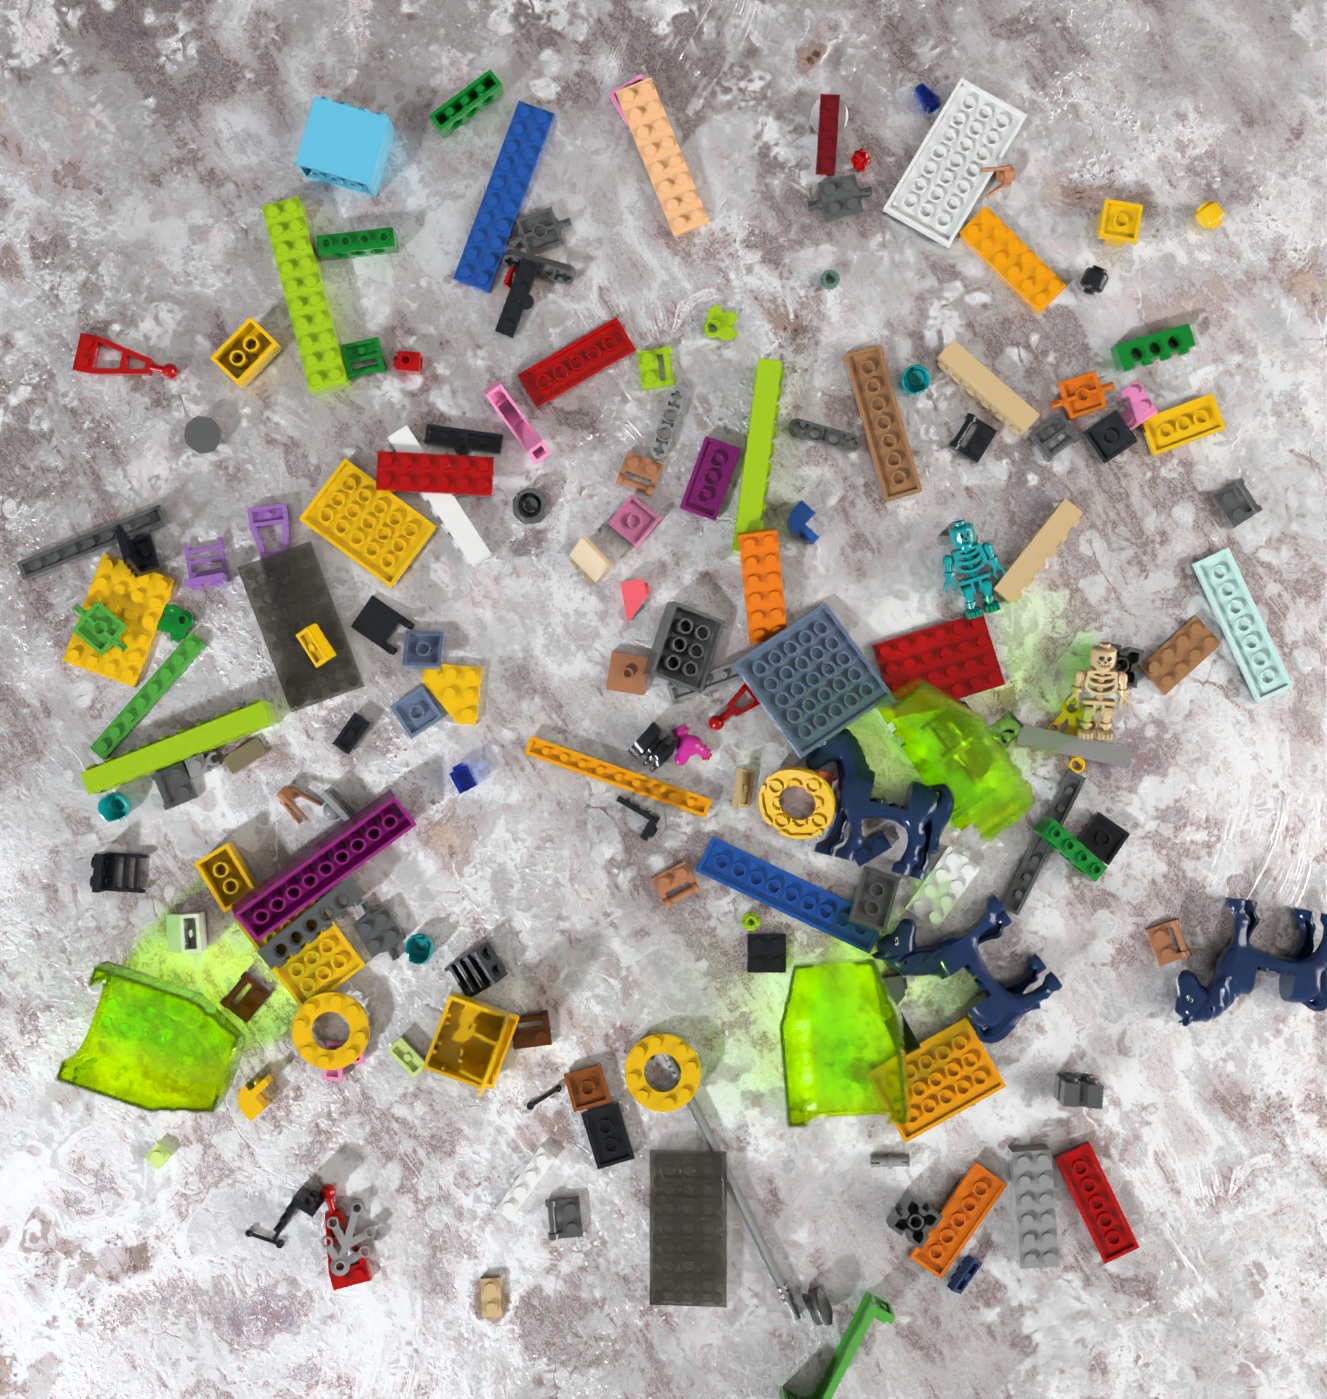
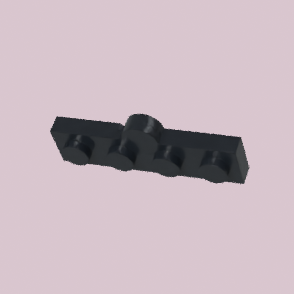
M521 258L497 323L496 332L514 338L524 309L528 310L534 306L535 301L530 292L540 268L539 264Z
M427 424L424 443L455 448V452L458 455L467 456L470 451L501 455L503 434Z

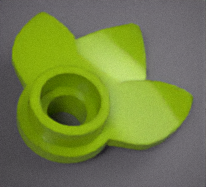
M719 304L710 308L707 315L708 320L703 325L704 334L709 338L718 337L723 341L736 338L738 333L732 327L737 320V313H722ZM714 326L716 331L711 332L709 327Z

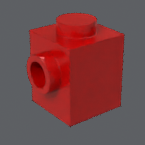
M397 350L393 366L399 374L422 375L423 355L421 352Z

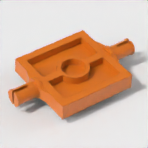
M1095 371L1059 382L1057 386L1060 392V399L1050 401L1051 409L1063 406L1069 420L1105 409L1107 405L1104 399V392L1114 390V383L1110 382L1102 385Z

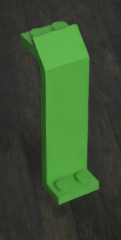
M866 1291L815 1391L809 1396H801L782 1386L779 1392L780 1399H832L874 1315L882 1323H886V1321L890 1324L893 1323L895 1315L891 1304Z

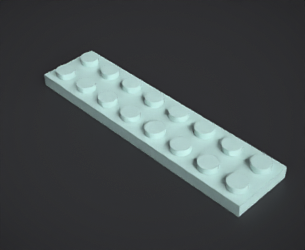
M1229 547L1193 563V569L1255 702L1259 703L1293 687Z

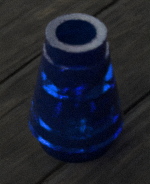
M924 83L915 88L914 91L924 111L932 113L941 105L938 95L925 86Z

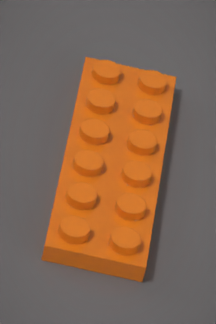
M777 528L738 533L750 644L765 642L787 628Z
M974 1160L939 1210L943 1217L935 1230L929 1228L927 1233L930 1237L921 1249L914 1246L909 1253V1257L939 1279H942L1004 1191L1007 1183Z

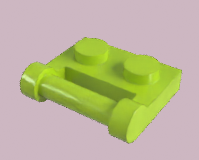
M671 347L637 351L642 391L676 386L670 356L672 353ZM663 355L666 380L660 381L657 356Z

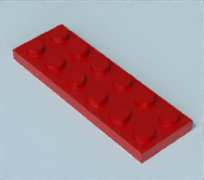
M615 317L518 374V377L536 408L539 409L636 352V349L619 320Z
M378 451L376 490L493 497L495 458Z
M1086 1141L1054 1156L1053 1158L1104 1264L1139 1248L1090 1142Z

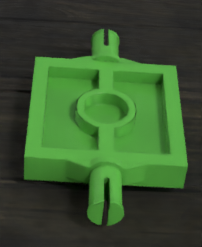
M96 601L86 611L79 604L72 608L80 616L78 624L72 631L100 655H105L114 645L121 652L126 651L125 649L128 646L120 638L129 626L100 601Z

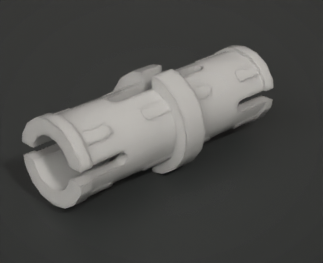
M887 1153V1155H870L871 1168L888 1167V1169H892L893 1167H910L909 1154L892 1155V1153Z

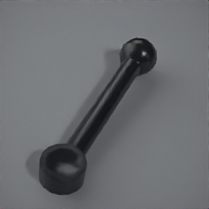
M556 1085L553 1090L534 1102H528L527 1109L532 1110L539 1102L555 1092H560L562 1090L561 1086Z
M250 1229L245 1232L246 1237L252 1236L275 1244L277 1248L284 1246L283 1240L275 1241L253 1233Z

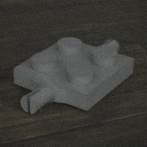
M855 174L817 183L819 198L818 200L808 202V208L811 210L820 207L826 222L861 214L864 212L861 202L862 197L872 195V187L860 189Z
M552 207L515 219L518 226V235L508 238L510 246L522 243L527 253L537 255L563 246L561 229L572 226L570 218L558 221L554 216Z
M368 901L362 903L360 906L366 915L360 921L354 923L353 926L371 957H374L379 953L388 952L392 961L398 959L399 956L394 947L397 943L404 940L406 936L388 905L372 911Z

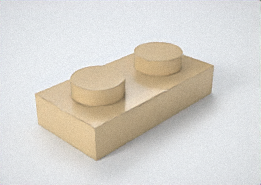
M736 768L732 806L750 808L755 770Z
M500 1275L481 1276L482 1318L502 1317Z

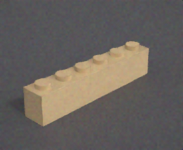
M954 339L936 358L937 366L941 370H947L956 383L963 384L971 396L979 398L981 405L986 409L990 408L998 420L1005 421L1013 433L1022 435L1040 416L1039 413Z
M1066 498L1061 500L1005 570V575L1002 574L994 584L992 592L1007 604L1016 603L1023 595L1021 593L1023 588H1028L1034 581V574L1036 572L1040 573L1046 566L1045 560L1048 557L1052 558L1058 551L1057 545L1060 542L1063 543L1069 537L1070 533L1068 531L1072 527L1075 528L1081 522L1080 516L1083 512Z

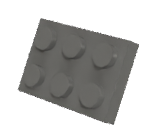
M863 866L847 921L884 934L888 926L900 878Z

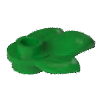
M167 605L164 608L166 616L159 620L157 629L161 632L170 633L171 642L177 643L186 637L187 629L193 625L194 617L189 611L181 610L177 605ZM182 617H185V623L181 622Z

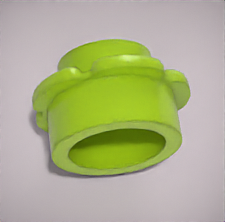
M750 912L743 915L742 926L749 931L756 930V927L760 925L758 914Z

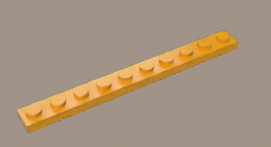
M530 736L524 753L705 818L712 799L534 736Z

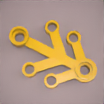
M1074 698L1070 700L1069 704L1073 706V709L1069 711L1065 699L1061 703L1062 712L1053 723L1047 725L1046 729L1050 730V726L1055 725V731L1058 732L1059 726L1067 719L1068 726L1062 733L1077 736L1079 726L1076 725V718L1080 721L1082 720L1080 703L1075 707L1074 703L1076 700ZM1091 719V721L1094 723L1092 729L1095 730L1097 728V722L1096 720ZM1071 756L1068 767L1073 772H1081L1085 768V762L1082 758ZM1074 761L1078 762L1077 768L1073 767Z

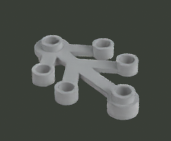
M359 1198L353 1199L350 1202L349 1210L351 1216L345 1235L338 1224L339 1221L336 1216H330L327 1219V1227L332 1229L341 1245L340 1254L334 1248L331 1236L326 1235L321 1239V1246L328 1251L332 1259L330 1264L331 1272L336 1276L345 1275L349 1271L350 1264L361 1257H368L371 1252L368 1245H362L357 1252L347 1257L351 1247L366 1238H373L376 1235V1228L373 1225H368L364 1231L353 1237L358 1216L365 1210V1203ZM359 1204L361 1209L355 1211L353 1209L354 1205ZM331 1219L336 1220V1224L334 1226H331L329 1224V1221ZM369 1228L374 1230L372 1235H368L366 1232ZM330 1239L331 1243L324 1245L323 1240ZM367 1248L368 1253L362 1254L361 1250ZM343 1263L344 1267L343 1269H337L336 1265Z

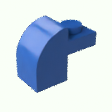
M802 500L789 514L787 528L792 537L799 532L801 534L799 537L806 544L810 542L813 545L819 536L806 523L813 517L815 512Z

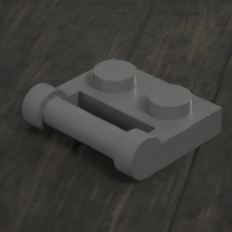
M1061 411L1028 435L1046 462H1050L1060 451L1080 440ZM1064 432L1067 433V438L1048 450L1047 444Z
M1243 478L1236 480L1211 496L1231 528H1235L1263 510L1261 505H1257L1246 488ZM1235 488L1239 490L1251 510L1248 512L1233 490Z
M184 762L150 775L152 780L156 782L164 802L163 807L165 811L199 797ZM167 775L177 800H171L162 777Z
M580 1196L546 1199L545 1207L548 1208L550 1230L548 1239L558 1240L561 1238L583 1237ZM555 1206H561L563 1230L557 1231Z

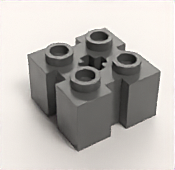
M1111 643V646L1117 650L1116 663L1121 664V668L1117 669L1116 665L1113 668L1117 673L1125 672L1127 674L1128 688H1137L1140 673L1135 672L1136 666L1142 665L1144 650L1126 647L1121 650L1122 645Z
M1062 1072V1075H1055L1054 1098L1060 1101L1059 1103L1063 1106L1102 1109L1104 1085L1098 1082V1079L1094 1078L1093 1075L1082 1073L1081 1076L1074 1077V1074L1070 1072Z
M907 1188L899 1200L901 1207L899 1210L894 1207L886 1222L888 1227L902 1236L905 1232L907 1240L921 1249L930 1237L927 1233L929 1228L935 1230L943 1217L940 1211L928 1202L923 1205L921 1198ZM917 1216V1219H916V1220L912 1219V1221H911V1218H912V1217Z

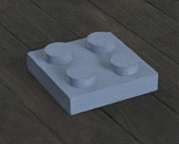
M406 630L402 667L441 670L445 633L440 631Z
M423 686L390 706L410 739H413L444 718Z

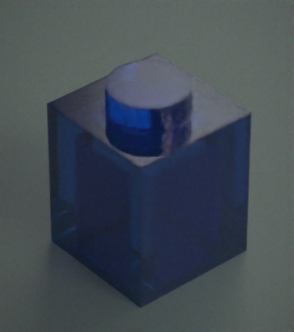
M460 763L452 768L453 772L449 773L460 794L479 785L469 764L463 765V763Z

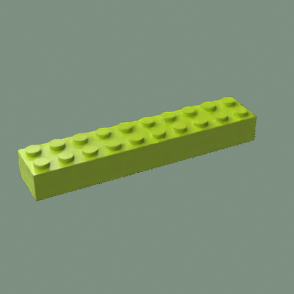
M298 196L264 205L262 210L309 391L314 396L349 388L351 383L347 376L341 344L304 203Z
M759 358L756 367L732 555H740L738 533L763 530L764 520H761V515H764L766 511L767 501H763V498L768 494L769 482H766V477H769L772 463H768L769 458H772L774 452V444L771 443V439L774 440L776 436L777 425L774 424V421H777L780 407L776 405V402H779L781 398L782 386H779V383H782L785 367H781L782 361Z
M264 699L254 700L248 703V707L240 706L230 710L231 714L216 715L212 717L213 721H201L194 724L195 728H184L176 731L177 735H166L159 738L158 743L149 742L141 745L140 750L133 751L131 749L123 752L122 756L116 758L114 756L105 759L104 763L86 767V771L80 773L88 795L107 792L280 723L272 702L265 701Z

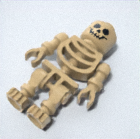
M1099 642V645L1091 648L1090 664L1093 667H1087L1085 672L1083 670L1076 671L1074 684L1070 687L1072 691L1066 698L1067 706H1069V701L1074 698L1076 700L1074 706L1077 707L1079 705V692H1082V683L1089 693L1095 695L1094 698L1081 697L1083 705L1081 706L1082 720L1080 721V726L1082 727L1077 729V737L1079 739H1093L1094 732L1090 727L1092 726L1091 718L1095 716V713H1099V717H1102L1099 725L1101 728H1097L1096 737L1099 740L1113 739V730L1109 728H1111L1112 724L1110 722L1111 717L1114 715V707L1111 706H1115L1116 702L1113 698H1103V695L1112 694L1117 690L1119 694L1117 704L1120 710L1122 709L1121 703L1124 702L1123 700L1127 702L1126 706L1129 709L1131 706L1127 695L1129 693L1127 674L1125 672L1117 673L1113 668L1116 665L1117 650L1109 642ZM1088 683L1096 686V689L1089 687Z

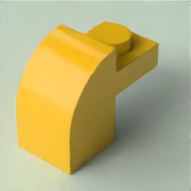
M267 1075L265 1078L259 1077L253 1085L249 1081L239 1092V1108L249 1121H252L269 1105L260 1092L273 1081L270 1075Z

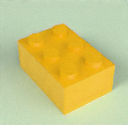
M249 317L210 359L238 386L244 389L283 348L259 324Z
M234 842L226 843L194 863L224 913L232 910V904L259 885Z

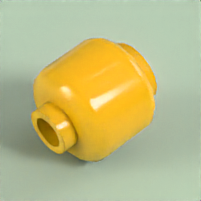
M1208 200L1196 209L1195 219L1202 229L1207 230L1211 228L1214 230L1223 223L1221 219H1223L1225 213L1216 201L1210 202Z

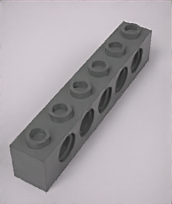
M352 876L347 878L266 943L257 953L271 970L276 966L278 969L288 962L287 957L291 954L296 956L303 950L301 947L306 942L311 944L318 938L316 935L321 930L325 932L331 928L334 919H342L348 914L347 909L353 906L355 908L363 902L362 897L365 895V892ZM340 895L347 897L346 905L339 902ZM325 907H329L332 910L331 917L324 914ZM310 919L316 921V929H312L309 926ZM295 931L302 935L301 941L295 940ZM279 944L286 946V953L279 951Z

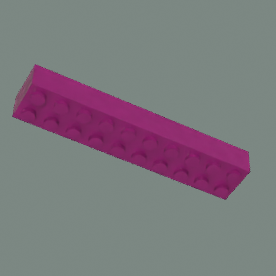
M389 789L232 904L233 915L257 942L416 826L414 818L394 792Z

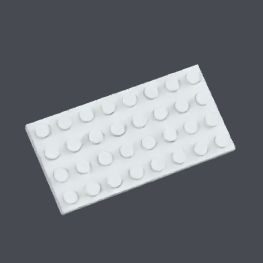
M961 78L884 206L883 211L949 248L994 171L981 172L980 169L997 167L1027 118V114Z

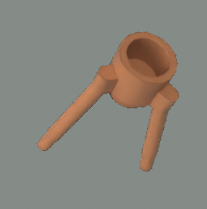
M1012 165L980 169L981 172L994 171L992 176H996L997 182L1003 183L987 193L985 197L988 198L1003 188L1011 186V181L1015 180L1016 176Z
M286 785L276 795L280 800L279 802L297 824H300V820L289 805L308 821L309 818L294 803L297 798L295 794L318 806H322V803L298 791L294 786L289 788Z

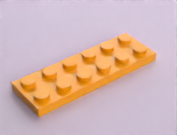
M987 206L958 233L1038 315L1067 287Z

